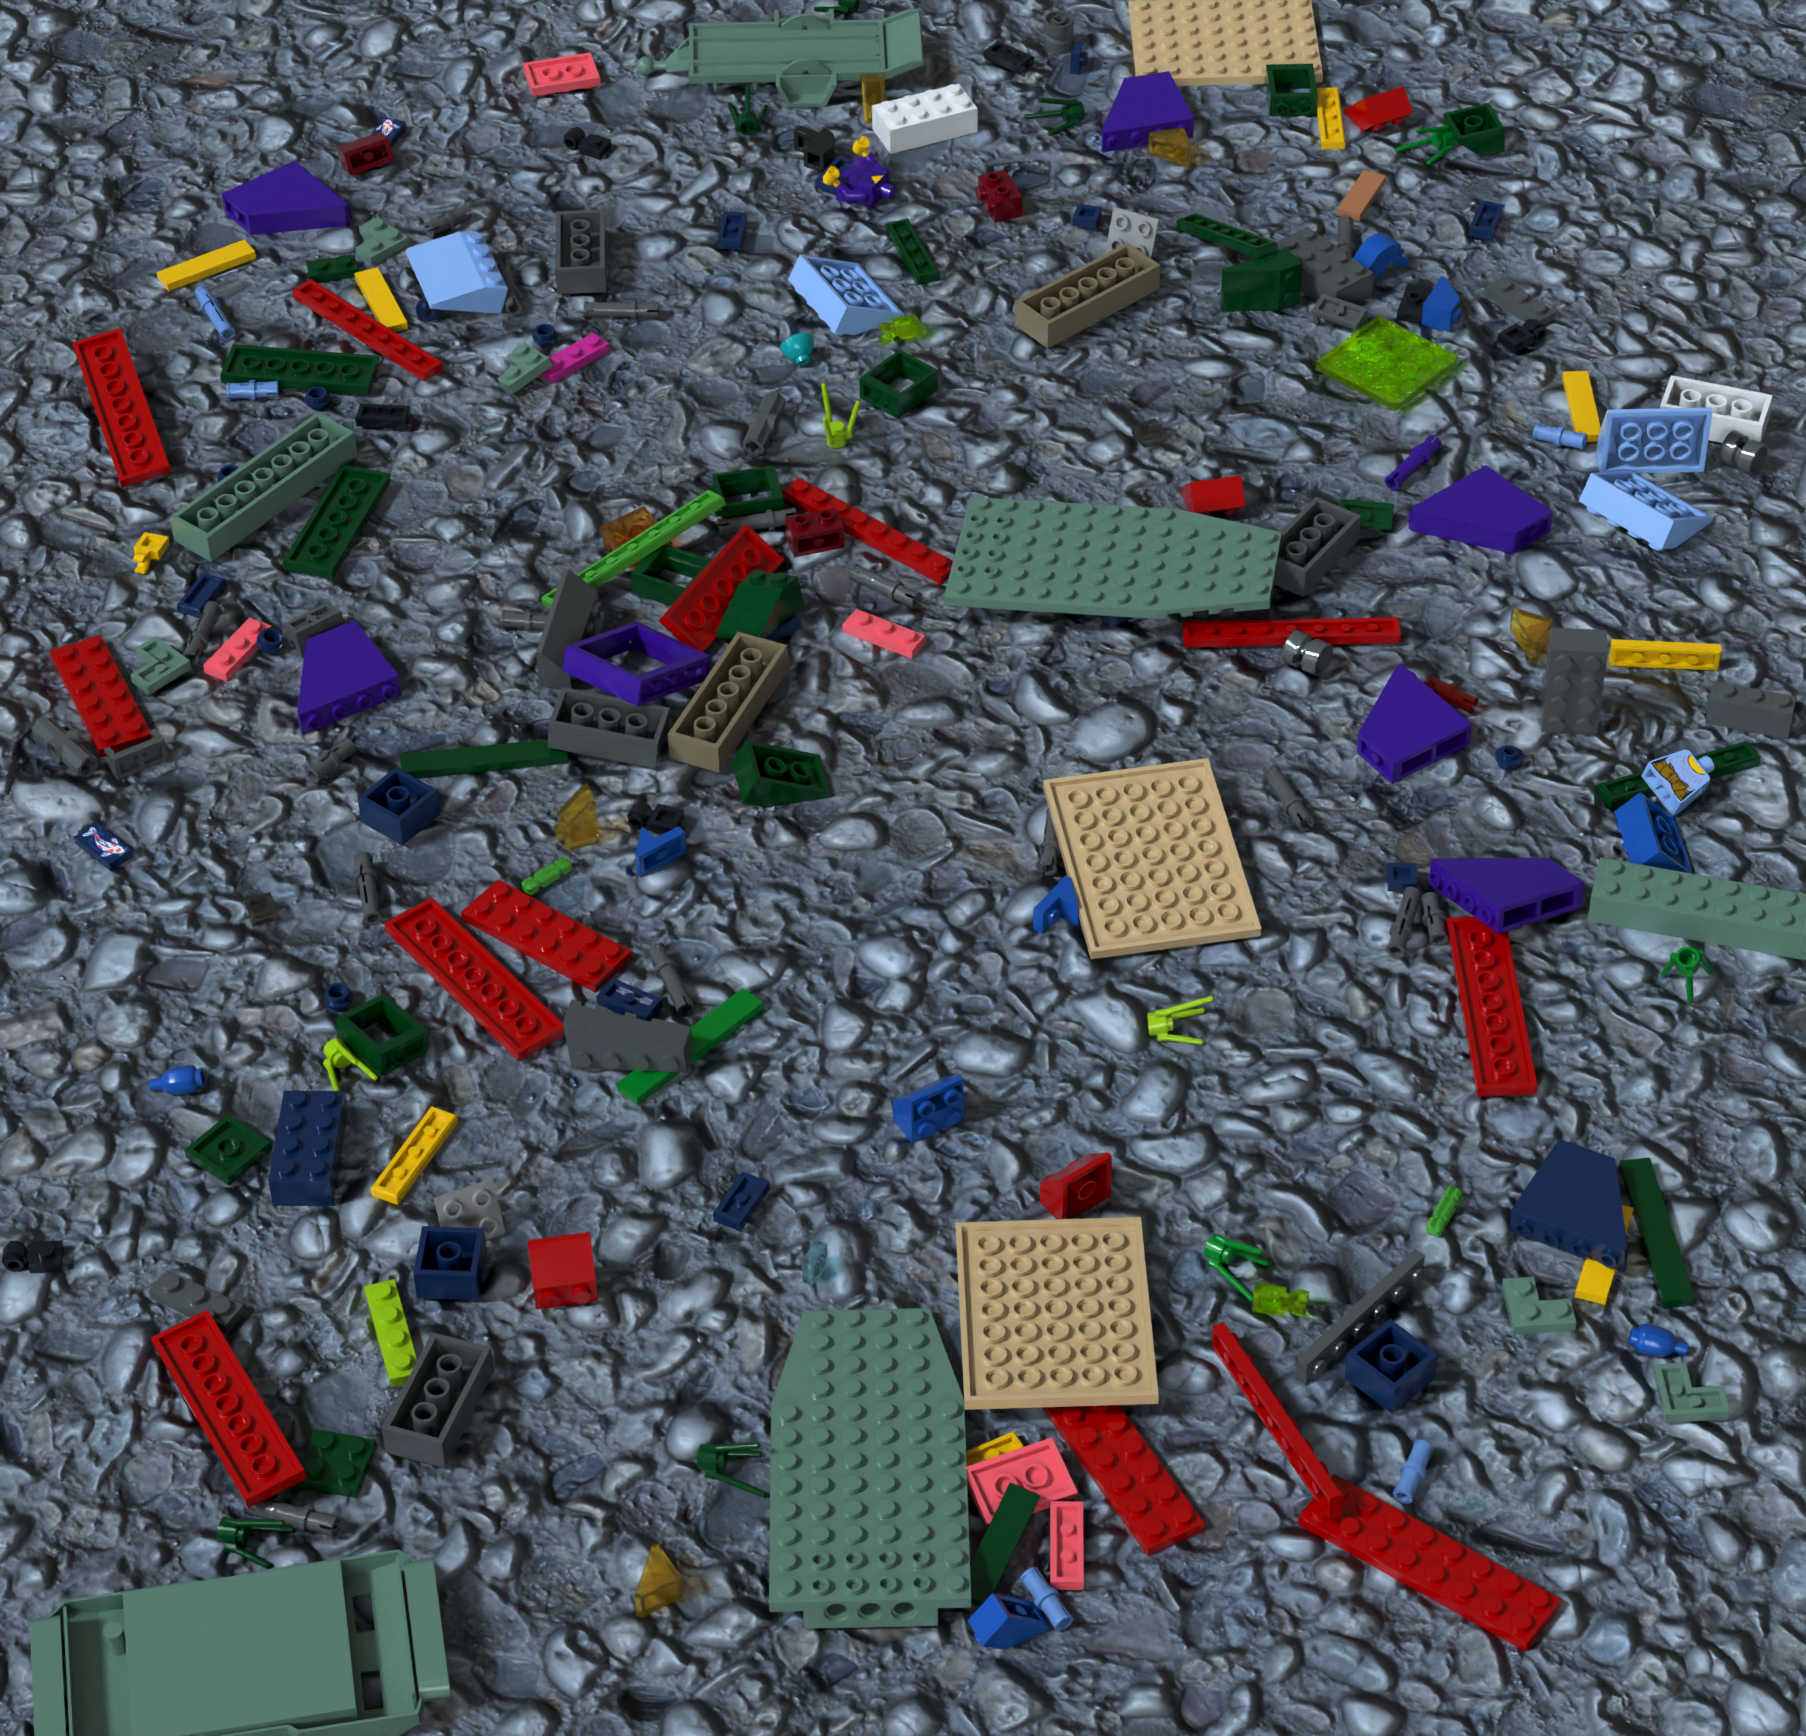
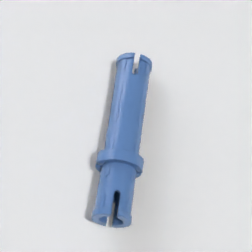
M199 286L194 293L201 304L202 312L209 317L222 340L229 341L233 339L235 329L221 310L219 300L213 297L207 286Z

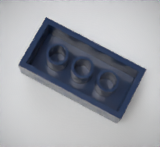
M344 1091L283 1092L268 1181L273 1206H334L348 1116Z

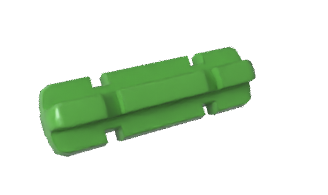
M561 857L555 861V865L551 863L533 875L534 878L530 876L523 880V891L531 896L540 891L539 887L543 889L561 878L560 875L568 874L572 871L571 861L566 857Z
M1449 1186L1444 1192V1196L1439 1201L1432 1214L1433 1216L1430 1217L1427 1223L1426 1232L1429 1235L1433 1234L1435 1237L1442 1235L1445 1230L1444 1226L1449 1223L1456 1210L1455 1206H1458L1462 1199V1190L1460 1188Z

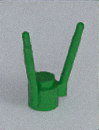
M1448 124L1441 127L1416 129V133L1434 134L1429 138L1397 147L1395 152L1405 151L1432 142L1434 147L1441 150L1427 161V165H1431L1446 152L1453 150L1452 145L1455 144L1456 138Z
M1683 947L1677 953L1672 952L1670 954V960L1663 968L1661 976L1665 977L1674 964H1676L1677 971L1686 976L1688 1003H1693V974L1698 971L1699 963L1707 974H1712V970L1703 957L1701 949L1696 950L1692 947Z
M1219 1234L1212 1235L1204 1249V1255L1210 1258L1207 1265L1216 1269L1250 1302H1253L1255 1297L1221 1264H1230L1237 1255L1255 1263L1268 1266V1260L1251 1254L1261 1255L1263 1250L1227 1239Z

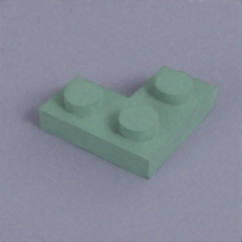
M376 217L359 227L360 235L366 238L367 241L355 248L356 255L372 266L409 246V237L381 218Z
M524 343L514 348L513 352L506 356L509 364L513 367L508 368L497 379L503 388L514 394L553 365L547 356L529 344Z
M155 636L135 648L136 657L147 665L130 675L132 683L150 695L189 671L191 663L189 659Z
M1534 1277L1505 1278L1502 1280V1290L1513 1335L1576 1330V1318L1571 1298L1539 1301Z
M1686 1363L1654 1364L1653 1375L1665 1423L1729 1419L1730 1408L1724 1386L1692 1388Z

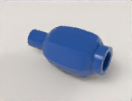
M193 1065L175 1067L164 1072L161 1078L150 1079L149 1087L151 1091L164 1090L171 1095L194 1093L199 1087L205 1086V1073L202 1068L196 1069Z
M1642 1324L1639 1328L1632 1327L1629 1334L1628 1345L1634 1346V1349L1640 1354L1664 1358L1672 1353L1685 1356L1688 1350V1343L1676 1341L1674 1335L1669 1330L1659 1326Z

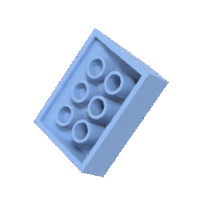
M475 231L456 232L407 248L406 254L431 309L501 314L508 288L482 233Z
M799 255L788 279L795 287V291L806 299L807 304L819 314V318L824 320L830 326V330L837 335H857L903 320L905 314L858 263Z
M1712 407L1607 410L1598 435L1596 456L1599 471H1633L1634 473L1704 472L1713 413Z
M1633 471L1591 473L1579 499V502L1587 506L1586 509L1589 512L1607 517L1608 523L1617 527H1624L1628 530L1627 533L1637 539L1643 538L1649 542L1648 545L1658 551L1676 548L1713 520V517Z

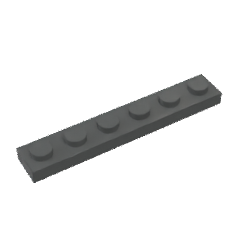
M1414 1249L1297 1358L1295 1379L1306 1385L1314 1377L1321 1376L1327 1365L1334 1358H1340L1354 1339L1359 1340L1370 1324L1374 1321L1378 1322L1383 1317L1386 1309L1393 1303L1397 1304L1400 1302L1405 1292L1412 1285H1418L1425 1275V1255Z

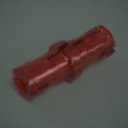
M1431 674L1426 678L1429 683L1424 681L1444 701L1467 711L1469 714H1472L1475 710L1472 708V705L1475 707L1478 705L1479 698L1459 690L1458 686L1453 683L1449 685Z

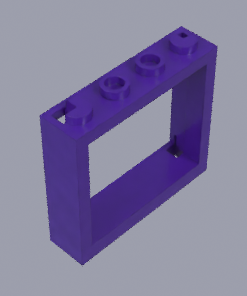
M636 621L567 645L564 652L562 671L631 704L640 706L704 682L708 676L711 655ZM635 649L667 665L636 675L604 659Z

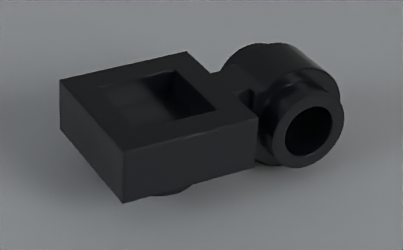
M579 127L570 128L564 135L563 141L567 148H579V154L598 160L611 148L610 139L591 133L585 137V132Z
M1528 319L1522 327L1519 324H1515L1498 333V342L1516 353L1533 344L1534 341L1539 342L1543 340L1547 330L1545 325L1537 319Z
M638 802L632 805L627 815L628 824L634 829H641L648 825V831L664 834L678 826L680 827L684 819V810L662 804H657L655 809L652 810L647 803Z
M63 1240L31 1242V1250H27L25 1244L21 1241H10L3 1248L2 1263L7 1270L13 1272L20 1271L27 1265H29L30 1273L62 1272Z

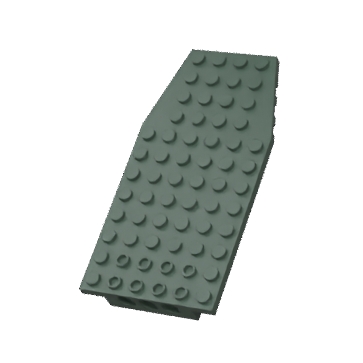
M970 497L944 594V606L1165 619L1168 618V614L1181 613V617L1193 616L1194 611L1208 610L1209 614H1217L1226 608H1232L1234 612L1270 609L1282 532L1180 509Z
M930 1308L803 1311L771 1403L769 1611H803L804 1629L938 1626V1608H971L967 1468H964L967 1467L964 1398Z

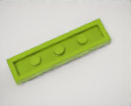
M395 1279L364 1286L365 1296L390 1387L405 1385L417 1362V1357Z

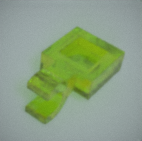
M915 314L892 318L891 323H881L878 325L881 333L886 332V334L878 336L881 344L890 343L896 336L901 340L924 335V326Z
M1256 1282L1253 1291L1252 1311L1283 1317L1284 1311L1291 1312L1297 1316H1305L1306 1304L1298 1302L1308 1303L1310 1292L1298 1289L1287 1294V1287Z

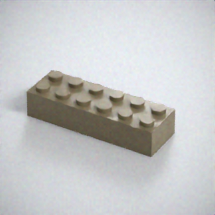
M1125 243L1015 301V326L1046 348H1050L1159 290L1160 264L1129 243Z
M737 632L669 731V759L720 773L787 673V645Z

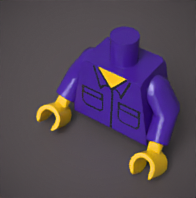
M861 136L859 141L856 140L853 144L854 153L863 155L864 158L858 157L841 175L836 167L830 166L823 176V182L826 185L835 186L836 200L848 204L873 207L882 197L892 200L896 195L897 189L896 186L889 184V172L887 169L880 165L872 152H868L867 148L870 145V141L865 136Z

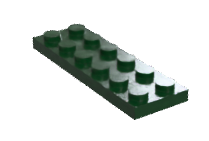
M233 344L220 377L221 383H244L250 380H255L256 382L278 381L279 388L309 390L312 387H323L326 391L332 393L369 395L380 366V357L376 355Z
M341 465L283 560L284 570L333 579L391 482L390 473Z

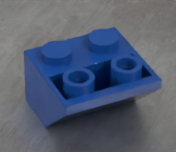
M961 1075L944 1076L893 1100V1120L911 1143L927 1138L935 1132L964 1120L963 1078Z

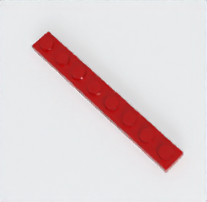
M309 280L292 290L294 299L424 382L443 371V362L315 281Z
M797 478L782 490L784 500L808 513L836 508L845 533L940 585L949 579L953 560L803 479Z
M1398 617L1182 621L1184 647L1285 645L1288 637L1295 630L1312 635L1313 640L1316 638L1321 639L1332 645L1400 643L1401 640Z
M1224 1322L1213 1325V1350L1329 1521L1341 1517L1342 1502H1344V1493L1338 1483L1334 1484L1329 1476L1326 1464L1317 1459L1310 1441L1304 1439L1299 1433L1295 1419L1293 1417L1289 1418L1286 1414L1280 1397L1273 1395L1266 1377L1258 1373L1249 1353L1245 1354L1241 1348L1236 1333H1231Z

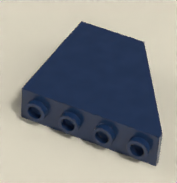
M1559 1139L1511 1209V1232L1546 1244L1549 1247L1574 1254L1580 1258H1590L1603 1264L1605 1267L1625 1273L1627 1270L1628 1246L1616 1160L1613 1157Z

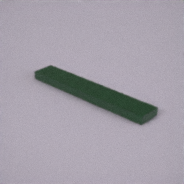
M1197 213L1176 221L1177 229L1256 258L1279 251L1278 243L1273 240Z
M548 739L400 754L401 770L415 778L569 763L568 751L548 748Z
M1747 741L1694 756L1696 760L1704 756L1711 758L1714 763V770L1708 773L1710 780L1759 766L1760 763L1759 756ZM1644 771L1598 784L1597 792L1609 809L1624 805L1640 792L1648 798L1656 796L1641 777Z
M1651 1159L1620 1160L1619 1170L1630 1205L1634 1208L1633 1215L1662 1308L1694 1305L1695 1297Z

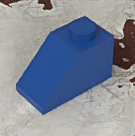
M1441 277L1423 303L1421 324L1450 332L1454 324L1459 323L1462 309H1459L1460 297L1446 278Z
M992 1593L968 1620L975 1632V1639L982 1646L1002 1650L1042 1634L1050 1628L1034 1602Z

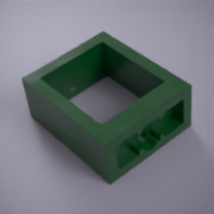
M1313 63L1266 65L1265 87L1270 117L1317 115L1318 94ZM1276 89H1308L1309 93H1276Z
M899 350L859 378L860 399L898 419L938 390V370ZM900 375L915 382L903 392L888 386L890 382Z
M774 465L713 474V485H709V490L723 498L766 491L768 497L726 503L725 506L714 512L715 517L727 519L766 513L768 509H772V511L784 510V498Z
M664 544L644 557L631 572L632 593L672 606L709 565L712 559ZM666 569L693 579L684 588L657 579V577Z
M384 993L337 1017V1038L342 1039L350 1051L380 1077L428 1053V1030ZM384 1020L401 1035L379 1045L362 1030Z

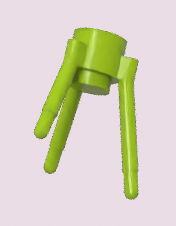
M822 383V395L826 417H823L827 445L832 448H841L847 444V439L853 437L852 430L859 411L860 401L855 402L848 427L846 428L842 422L832 420L827 386L825 383Z
M1208 996L1167 1009L1147 1013L1149 1035H1157L1158 1042L1174 1041L1202 1045L1204 1043L1202 1039L1168 1034V1031H1173L1172 1020L1205 1013L1204 1008L1187 1009L1212 1002L1214 997Z
M334 1038L325 1044L323 1053L327 1059L323 1061V1065L328 1071L333 1091H340L334 1071L335 1067L343 1069L352 1063L357 1065L374 1081L378 1079V1076L350 1051L342 1039Z

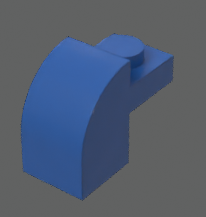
M1377 233L1363 242L1353 257L1357 262L1374 273L1373 276L1380 279L1391 262L1405 268L1410 261L1403 254L1405 250L1401 247L1402 245L1387 233Z

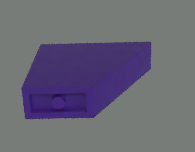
M1169 71L1124 78L1101 130L1102 153L1193 138L1194 117Z
M296 161L222 193L225 214L250 235L338 227L350 224L349 213L351 210L347 201L342 200L332 189L326 187L320 179L315 178L305 167L300 166Z
M1485 465L1410 508L1408 529L1422 534L1513 554L1551 532L1553 511Z
M355 620L306 639L297 710L302 735L401 696L399 675Z
M1399 664L1396 666L1358 732L1357 754L1393 784L1469 745L1472 724L1466 717L1458 713L1450 703L1437 695L1431 687L1422 682L1415 673L1408 670L1403 664Z
M1434 858L1430 862L1429 885L1498 934L1581 908L1583 904L1584 881L1550 858Z

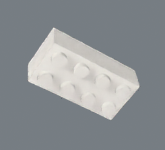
M951 84L943 88L927 90L923 93L872 105V129L889 153L894 154L978 132V108L960 84Z
M1671 375L1660 408L1712 407L1710 441L1722 444L1726 436L1731 431L1736 430L1748 436L1749 441L1755 439L1762 442L1769 420L1773 395Z

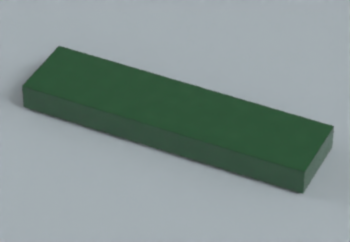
M909 219L885 223V230L915 284L921 285L940 281V273Z
M1011 1482L1009 1483L970 1564L971 1603L980 1607L992 1593H995L1038 1504L1040 1495Z

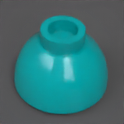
M794 334L786 338L780 345L782 354L787 359L796 362L797 366L806 365L811 361L810 355L814 349V339L811 334Z

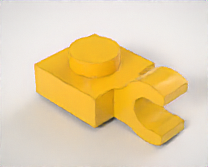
M143 533L134 546L135 555L133 561L138 562L135 568L136 573L146 574L149 570L151 559L159 560L170 546L168 536Z

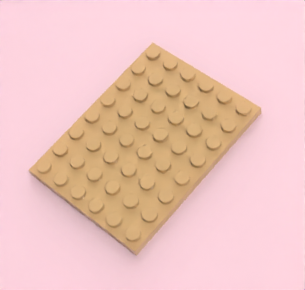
M1311 0L1128 1L1135 77L1169 71L1177 86L1265 84L1266 65L1313 63L1316 83H1322L1323 81Z
M1208 758L1043 780V790L1067 876L1071 878L1078 901L1079 919L1090 959L1261 936V925Z
M1141 1217L955 1222L965 1410L1158 1404L1159 1393Z

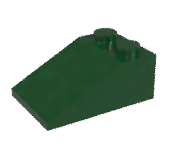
M1284 248L1269 255L1222 269L1220 310L1222 312L1279 311L1299 304L1302 263L1287 248Z
M755 570L749 573L739 583L716 631L717 638L733 639L737 632H742L766 639L804 605L798 576L786 575L783 572L767 573L763 570Z
M746 740L732 762L742 803L768 808L825 799L831 795L819 754Z

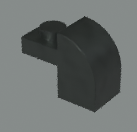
M799 125L794 129L795 150L804 153V166L822 173L835 160L834 134L826 128L817 132Z

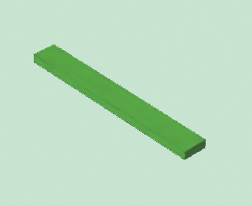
M707 490L584 569L577 576L593 588H598L725 506L724 498ZM557 587L541 598L543 605L549 609L551 608Z

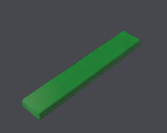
M742 988L691 1027L694 1052L690 1065L764 1009V1002ZM635 1069L616 1083L617 1091L639 1105L680 1073Z

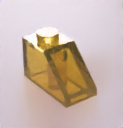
M585 784L557 812L558 824L554 825V831L557 841H563L566 851L599 843L596 802L588 784Z

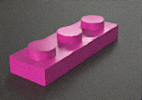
M591 333L548 357L553 366L540 374V376L553 384L610 352V345L595 333Z

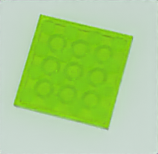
M1377 315L1317 360L1316 370L1397 411L1457 365L1458 355Z

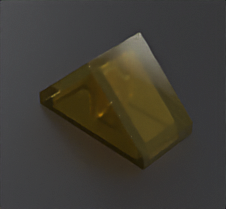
M884 74L861 76L864 123H872V105L886 101Z
M1184 128L1149 133V155L1188 169L1191 167L1192 145Z
M1517 608L1512 609L1510 631L1532 664L1537 663L1549 643L1550 627H1552L1553 619Z
M652 1544L634 1596L636 1616L642 1618L684 1597L682 1576L658 1544Z

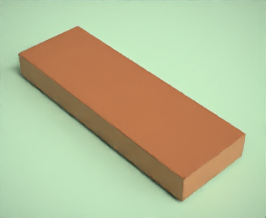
M1363 170L1338 207L1337 216L1346 215L1347 219L1350 216L1353 220L1360 221L1385 184L1386 175Z

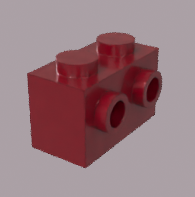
M381 132L336 147L342 168L349 175H358L367 169L382 167L394 160L388 137Z
M1005 170L978 176V186L975 187L976 197L979 201H982L986 213L991 215L994 222L1022 216V195Z
M836 508L785 518L786 540L793 557L845 548L844 526Z

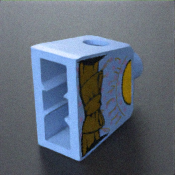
M1685 749L1648 762L1641 777L1670 814L1676 816L1705 791L1710 782L1708 773L1714 770V763L1708 756L1696 760L1692 753Z

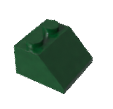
M1489 103L1443 113L1446 123L1458 143L1481 157L1494 156L1495 154L1505 152L1504 127Z

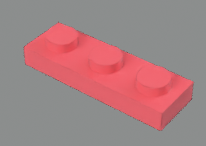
M855 609L842 624L843 633L911 659L926 643V635Z
M249 617L203 665L204 673L228 681L259 649L256 643L258 634L265 628H272V626Z
M1050 1501V1586L1056 1588V1590H1084L1083 1502Z

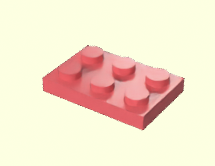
M591 52L523 63V72L532 96H545L551 93L569 92L570 90L590 89L595 86H601L600 76Z
M1052 1437L964 1467L967 1468L968 1490L986 1529H988L1010 1482L1040 1495L1033 1513L1050 1508V1501H1070L1076 1499L1078 1491Z

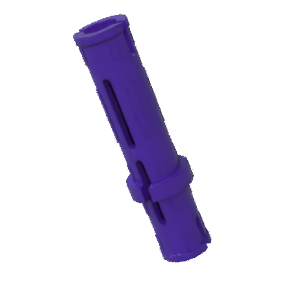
M1429 435L1420 446H1415L1411 450L1410 455L1393 472L1386 476V486L1389 488L1395 482L1391 490H1397L1421 465H1426L1430 461V456L1442 446L1441 440L1437 437L1431 443L1435 435Z

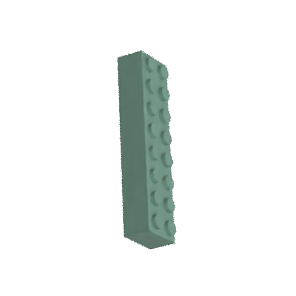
M317 412L173 514L170 520L174 541L210 562L214 561L338 471L341 465H346L356 458L358 454L355 432Z
M1601 857L1599 859L1590 900L1589 922L1806 961V894Z

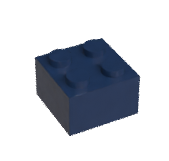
M397 767L358 797L361 823L402 846L441 815L438 790Z
M422 1226L413 1273L417 1298L479 1301L487 1256L484 1228Z
M1389 1319L1347 1353L1345 1378L1393 1414L1435 1380L1438 1354Z

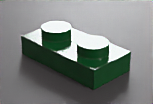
M355 254L306 262L309 279L316 283L354 278V273L359 272Z
M1341 499L1342 508L1361 515L1360 528L1392 531L1394 504Z

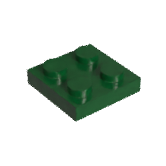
M227 1114L185 1149V1155L187 1159L230 1186L272 1150L269 1140Z
M314 1429L301 1460V1465L305 1470L307 1479L295 1484V1487L357 1498L377 1450L376 1440Z

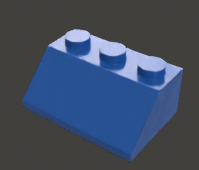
M1641 792L1614 811L1618 822L1616 827L1624 841L1622 847L1627 853L1630 863L1694 874L1674 816Z

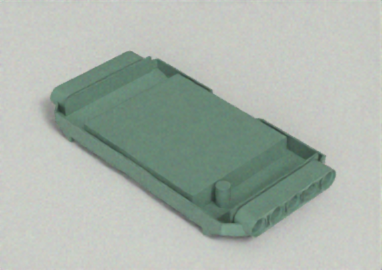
M399 1549L266 1569L262 1572L203 1581L194 1580L64 1600L48 1617L30 1620L35 1736H399L416 1725H420L427 1701L451 1698L434 1559L416 1560ZM371 1594L375 1630L356 1633L353 1597ZM379 1671L383 1708L365 1711L361 1673Z

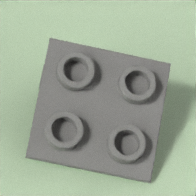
M1114 207L1105 254L1125 243H1129L1149 258L1156 257L1158 248L1154 244L1159 219Z
M492 1178L433 1198L440 1227L484 1228L485 1240L505 1234Z

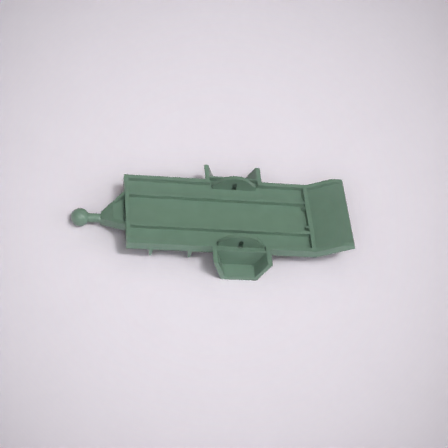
M829 9L825 18L804 13L794 15L789 19H784L779 10H774L773 22L689 23V37L666 61H653L650 57L644 56L637 61L636 68L642 75H649L654 70H666L667 72L689 70V84L713 83L714 91L717 90V83H753V89L756 90L757 82H776V87L788 107H825L837 86V81L886 80L924 65L921 12L919 9H907L885 19L834 20V9Z

